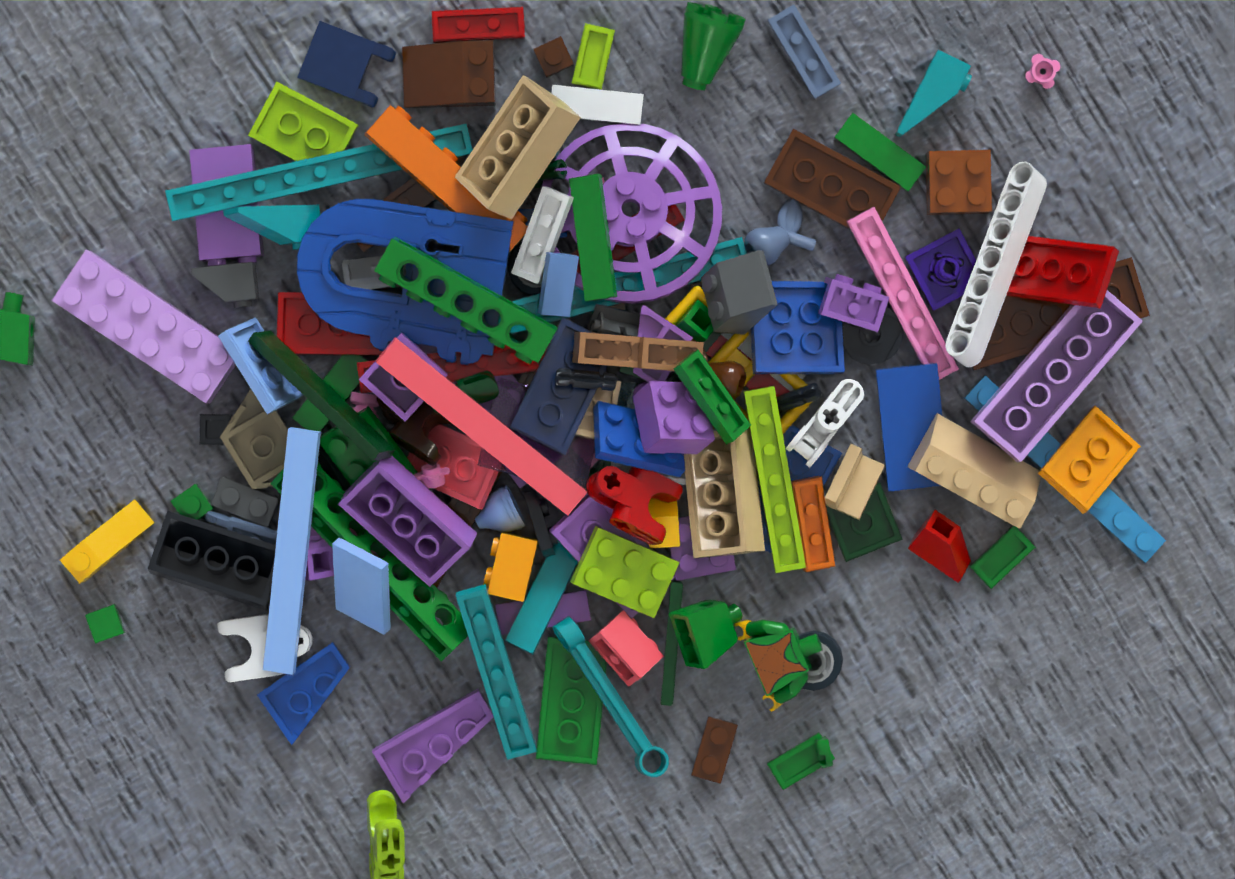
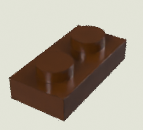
M708 716L692 769V776L721 784L738 724Z

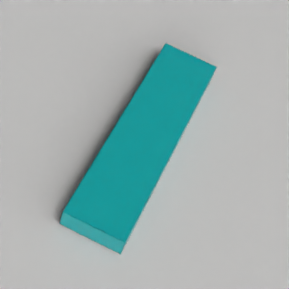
M559 541L558 544L553 545L555 555L546 557L505 639V642L532 655L578 565L575 558Z

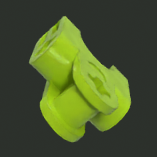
M387 790L375 791L367 798V828L370 836V879H404L405 837L402 822L397 819L395 797L392 792Z

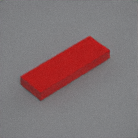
M524 7L432 11L433 43L525 39Z

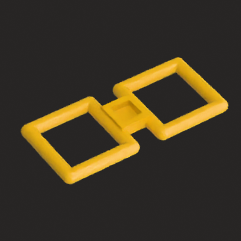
M694 286L665 319L676 325L697 300H700L707 306L702 287ZM749 331L744 335L733 334L708 362L735 361L740 363L746 372L745 385L755 375L753 374L752 360L750 361L737 348L748 337ZM779 374L795 390L808 385L797 374ZM812 402L790 409L780 419L783 434ZM736 403L748 420L747 412Z

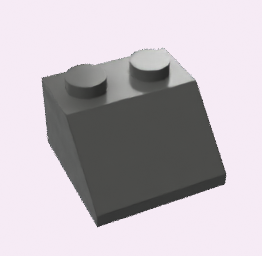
M758 250L718 262L701 277L702 290L705 294L708 314L714 332L744 335L778 305L764 251Z

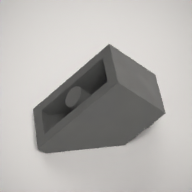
M254 262L191 268V274L225 302L233 303L234 308L250 307L253 300H259L256 264Z

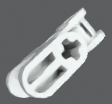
M852 379L841 381L785 449L789 452L792 449L808 460L805 465L810 468L828 446V442L863 400L864 390L859 382Z
M269 614L228 619L217 623L220 634L243 636L251 645L249 660L242 665L233 666L225 671L224 675L227 682L283 674L263 670ZM300 625L299 638H303V643L298 646L297 657L309 651L313 644V636L310 630Z

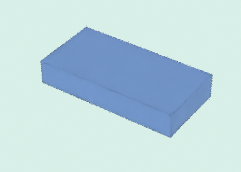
M546 252L537 313L541 315L570 317L579 256L575 254Z

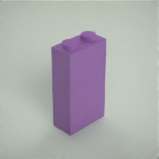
M251 144L189 150L192 184L256 170L254 147ZM259 202L245 206H259ZM223 211L195 217L199 260L208 262V267L226 265V260L238 259V263H256V257L264 256L262 235L225 217Z

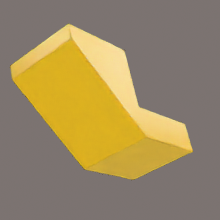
M651 498L648 504L650 515L656 522L666 528V536L662 544H649V548L680 547L677 500L665 503Z

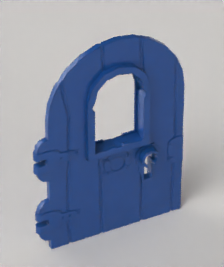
M353 199L341 202L325 210L315 219L302 238L297 255V276L300 288L309 306L321 319L335 328L370 336V342L379 351H384L389 342L395 337L397 338L402 332L413 343L437 347V353L446 362L455 363L456 352L462 353L460 364L469 365L480 360L482 354L493 356L494 344L487 340L489 335L480 330L477 333H473L460 325L462 320L453 315L450 318H446L433 310L435 305L425 299L422 303L413 300L406 295L407 289L403 288L401 295L348 286L340 282L335 273L331 271L330 260L333 253L345 244L363 243L387 247L391 239L396 236L502 296L514 221L376 199ZM431 240H436L437 243L460 246L459 254L438 250L430 252L428 244ZM411 263L405 264V277L409 280L417 279L419 274L418 268ZM433 279L430 283V289L435 295H443L446 291V285L440 279ZM461 294L457 298V304L462 310L467 311L472 309L473 300L469 295ZM489 309L485 312L484 319L489 325L496 326L498 325L499 313L496 310Z

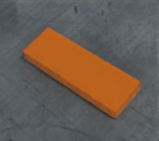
M814 476L791 481L806 568H803V571L811 572L835 567L822 477Z

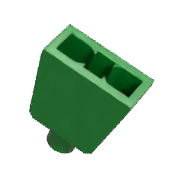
M5 292L3 307L0 309V360L33 366L34 316L20 313L24 295Z
M704 600L669 613L685 665L706 669L737 643L738 637L733 624L742 620L743 615L736 604L727 606L723 601Z

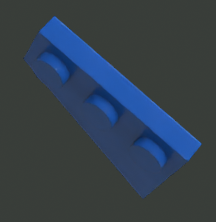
M334 642L297 666L296 672L293 675L286 674L257 694L291 745L296 741L351 667Z

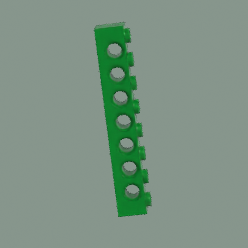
M318 462L311 527L331 547L334 541L342 538L372 554L371 550L376 552L380 559L388 562L390 609L442 662L468 637L461 612L449 601L443 591L438 590L433 584L429 587L338 505L345 492L336 480L330 478ZM284 469L270 483L280 494L282 491ZM328 506L332 507L336 513L331 512ZM349 528L353 529L358 536L354 535ZM392 573L397 574L400 580H397ZM414 595L418 596L422 603L418 602ZM435 617L439 618L443 625L439 624Z

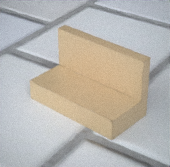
M850 444L825 496L826 506L860 520L885 465L864 456L862 448Z

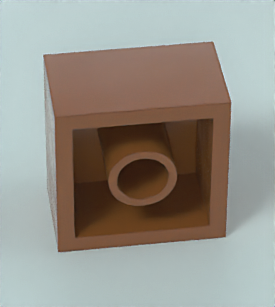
M991 150L928 151L925 154L927 215L988 214L992 212Z

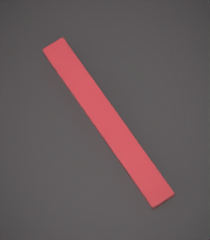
M396 337L375 361L567 516L587 494V491Z

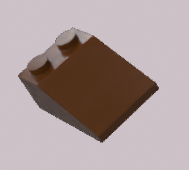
M493 40L459 41L402 47L404 108L496 106Z

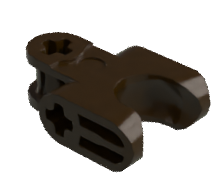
M377 397L378 405L382 409L384 417L394 424V427L389 432L394 441L429 465H435L441 458V455L433 441L428 439L429 432L440 424L456 426L440 413L435 414L434 409L425 401L404 421Z

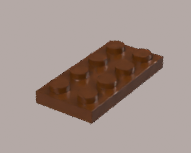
M795 129L791 131L764 182L765 185L849 230L850 228L846 221L872 207H875L883 221L901 186Z

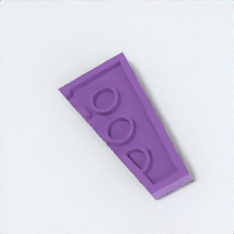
M476 689L372 749V753L402 803H404L420 785H423L443 763L445 764L463 744H466L494 716L480 690Z

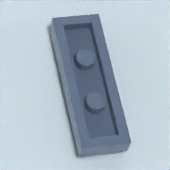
M794 4L768 19L767 22L814 100L841 84Z

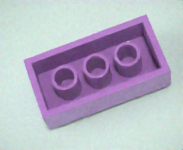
M393 456L376 460L346 490L338 504L429 587L471 548L477 535L475 530Z

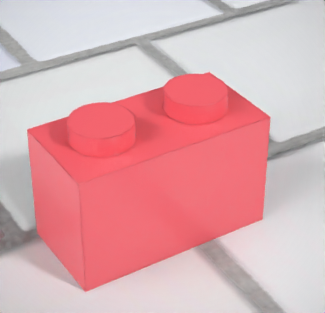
M624 610L612 618L588 640L628 687L641 679L664 657L659 651L658 645L643 633L634 618L631 619Z

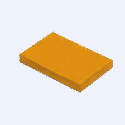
M1094 406L1049 458L1038 474L1084 514L1091 508L1141 446L1098 407Z

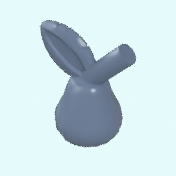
M790 198L782 205L778 213V226L755 228L749 231L744 241L747 254L758 250L764 251L767 266H770L777 261L789 244L813 251L816 239L797 234L803 220L799 202Z

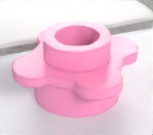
M1035 54L1031 58L1032 66L1030 71L1026 72L1025 78L1029 83L1036 82L1042 84L1043 88L1050 89L1054 86L1053 79L1056 72L1060 70V63L1057 60L1044 58L1041 54ZM1045 69L1046 73L1041 74L1040 70Z
M437 463L433 466L426 464L421 467L422 471L415 473L414 476L428 489L437 488L445 484L444 475L449 474L450 469L447 467L440 468V465Z

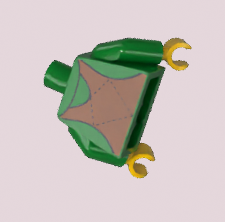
M744 620L734 624V627L740 626L743 629V635L739 636L738 640L746 639L744 644L766 693L762 699L770 698L773 701L774 706L769 709L772 712L783 703L796 697L808 681V671L812 668L808 656L823 651L822 644L816 633L800 640L797 630L795 628L789 629L785 623L770 620Z

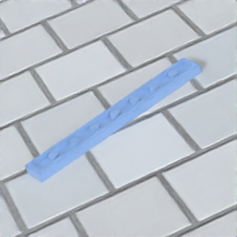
M294 427L288 429L263 670L289 675H293L296 672L321 437L320 431Z

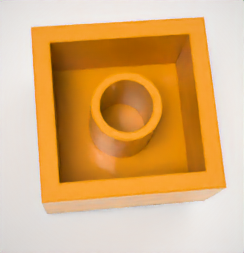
M502 532L500 538L495 537L493 539L490 556L495 557L493 567L488 566L483 585L486 584L489 587L488 593L490 595L524 602L538 539Z

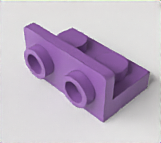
M836 274L835 279L826 277L824 283L828 285L818 313L878 332L889 300L888 296L881 294L882 288L868 283H864L863 288L852 285L854 279Z

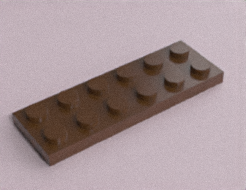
M1132 257L1117 261L1107 290L1139 318L1150 316ZM1006 296L984 356L980 363L972 367L973 371L1030 353L1071 304Z

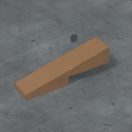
M575 332L572 362L674 371L673 368L692 352L699 350L703 355L704 342Z

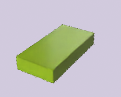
M585 23L572 84L602 90L615 30Z

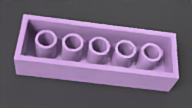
M87 249L52 299L54 303L205 403L210 404L236 366L217 334Z
M1108 290L1106 291L1101 308L1071 304L970 422L1016 462H1022L1143 321Z

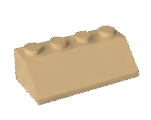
M523 75L455 178L488 210L512 220L581 117L565 102Z
M938 413L935 415L907 466L1019 529L1022 527L1035 503L1041 476L1038 474L1040 470L1024 461L1016 462L1001 448Z
M750 429L744 431L735 441L727 445L718 432L713 431L715 440L700 453L684 454L693 558L765 551L757 469Z

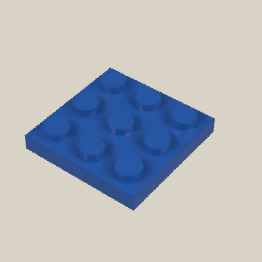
M772 281L778 305L750 329L753 374H843L845 366L842 321L818 313L828 284L810 281Z

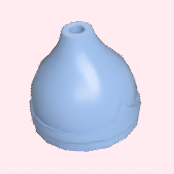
M507 485L500 487L488 497L483 510L475 518L479 529L511 532L526 526L520 508Z

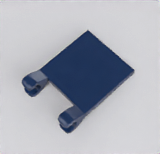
M319 21L297 78L373 108L378 102V97L371 92L359 89L371 57L374 55L388 62H393L396 52L391 47Z

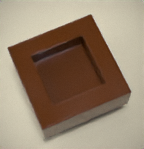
M561 36L533 49L546 78L574 66Z

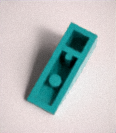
M937 50L895 136L902 137L952 99L959 90L965 92L972 78V75L968 74L971 65Z
M319 204L243 206L225 209L223 214L232 221L279 245H292V250H299L302 238L311 223L320 216Z

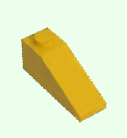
M134 499L62 557L60 561L79 584L86 582L155 522Z

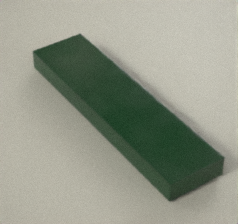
M671 581L660 700V704L672 706L674 700L678 640L669 613L681 609L683 584L677 581Z

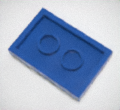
M598 401L593 407L595 458L681 477L685 472L684 454L644 453L635 409Z

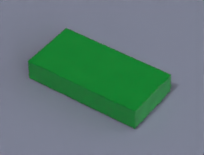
M1012 526L969 567L992 589L1036 547L1017 527Z
M820 732L767 762L782 790L821 768L814 741L816 738L822 737Z

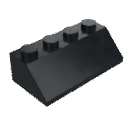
M167 511L148 566V571L150 574L267 611L270 604L276 545Z

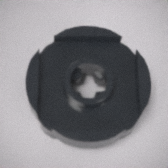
M887 307L879 331L876 332L880 335L878 341L873 339L868 343L865 341L866 335L863 334L865 328L847 322L842 323L843 348L853 360L866 365L881 364L892 358L901 345V325L896 314Z

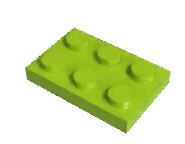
M276 81L248 136L294 161H300L346 150L359 125Z
M595 525L570 582L655 618L680 562Z

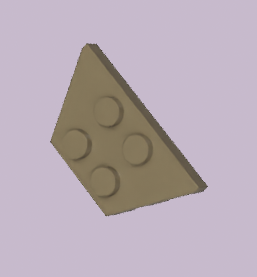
M250 388L221 433L220 438L251 489L272 487L270 483L284 469L288 428L277 410L267 415Z

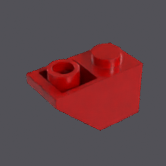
M934 510L917 530L908 547L910 551L957 583L961 581L971 562L961 527L937 510Z

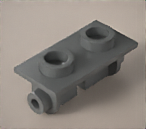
M596 304L586 329L599 334L638 337L640 314Z

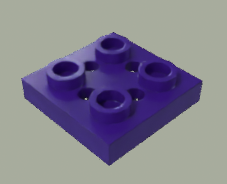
M959 228L904 257L932 311L963 296L976 262ZM936 252H940V253H941V254H937V255H936L937 258L942 257V258L939 259L938 261L935 260V258H934V255H935ZM929 273H934V274H935V276H934V275H930V278L933 279V282H932V281H929V279H928ZM956 282H957V285H956L955 288H951V287H950V285L954 286V285L956 284Z

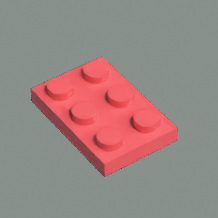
M442 424L435 426L429 432L428 439L433 441L441 455L437 464L440 465V468H449L450 473L444 475V485L433 489L483 510L502 463L469 436ZM409 452L408 460L418 473L421 472V467L428 463Z

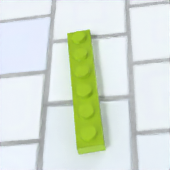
M768 386L743 391L748 421L751 424L750 433L775 573L806 568L775 387Z

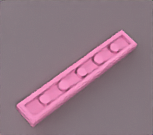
M875 207L847 220L846 222L884 295L889 297L888 302L896 314L920 363H937L939 380L959 370L954 358L946 351V343Z

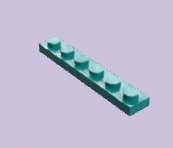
M486 584L456 592V599L507 760L537 752L535 740Z

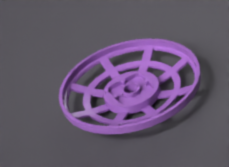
M620 123L592 130L574 140L559 154L555 161L562 159L565 162L581 145L602 135L605 137L608 151L592 158L579 172L568 166L567 168L556 169V171H567L565 179L569 181V178L587 176L598 165L607 160H612L615 176H612L603 183L611 251L616 244L635 247L638 262L634 263L613 260L614 271L627 273L641 272L644 286L643 291H617V297L604 300L636 304L651 302L669 296L685 287L699 275L710 260L717 245L722 224V204L714 175L705 160L691 145L677 135L662 128L646 124ZM642 131L658 135L667 140L657 153L641 147H621L616 132ZM677 146L686 151L697 163L706 178L708 186L691 189L683 172L669 160ZM623 156H639L650 159L653 162L645 174L628 172ZM663 168H666L675 177L682 189L681 191L664 193L660 185L655 181ZM553 180L543 181L542 186L551 188ZM712 199L713 224L709 239L705 247L689 237L695 220L694 201ZM627 202H633L638 205L640 211L636 216L629 217L623 213L622 206ZM681 203L686 204V218L682 231L666 222L668 206ZM571 204L561 233L570 231L577 244L573 206ZM659 233L674 241L673 245L664 253L650 259L647 243L657 237ZM557 247L554 253H560ZM682 248L698 258L680 277L660 287L656 286L653 269L670 261ZM577 272L575 285L583 291L582 276Z

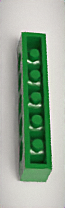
M396 236L391 239L374 270L380 274L378 279L393 288H395L396 284L407 289L406 295L420 303L425 299L435 305L433 310L446 318H450L451 315L462 320L460 325L473 333H477L478 330L489 335L487 339L489 342L502 349L507 345L516 350L515 356L529 364L532 361L539 363L558 329L555 325ZM411 263L418 268L419 274L417 279L409 280L404 276L403 267L405 264ZM433 279H440L445 283L446 291L443 295H435L431 291L430 283ZM467 294L472 298L473 307L471 310H462L458 306L457 298L459 295ZM489 309L496 310L500 314L501 320L496 326L489 325L484 319V314ZM523 325L528 331L527 339L524 341L514 339L511 333L512 327Z

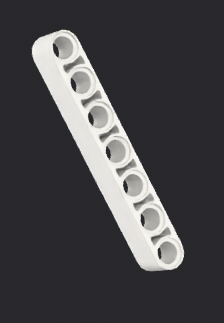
M1028 162L1017 163L1009 172L946 340L945 348L948 354L965 367L976 366L984 356L1046 190V179Z

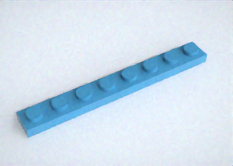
M984 375L964 399L979 412L999 387ZM1047 432L1029 452L1027 457L1039 468H1042L1061 444ZM1108 487L1088 510L1096 520L1143 563H1146L1166 541Z

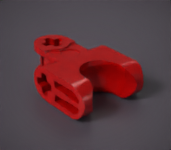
M606 466L599 472L592 474L586 484L587 492L593 500L613 509L609 519L613 526L650 545L662 544L666 536V528L656 522L650 515L648 509L650 499L655 498L662 502L670 503L679 500L683 492L682 486L657 472L632 466L628 473L615 466Z

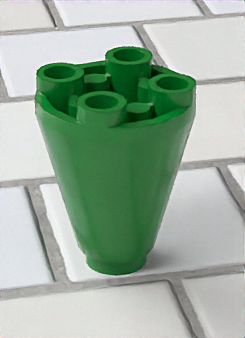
M693 2L687 3L683 27L681 76L684 77L683 85L705 91L707 84L712 82L740 36L746 18L731 13L727 16L722 14L721 8L705 4V6Z

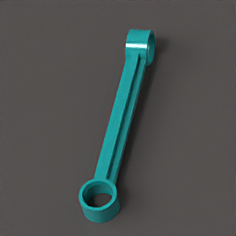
M567 616L552 627L556 637L563 647L571 653L636 753V769L645 776H661L669 765L667 753L660 747L652 746L588 648L580 628L572 618ZM654 750L661 757V765L655 772L650 773L643 768L642 759L646 752Z

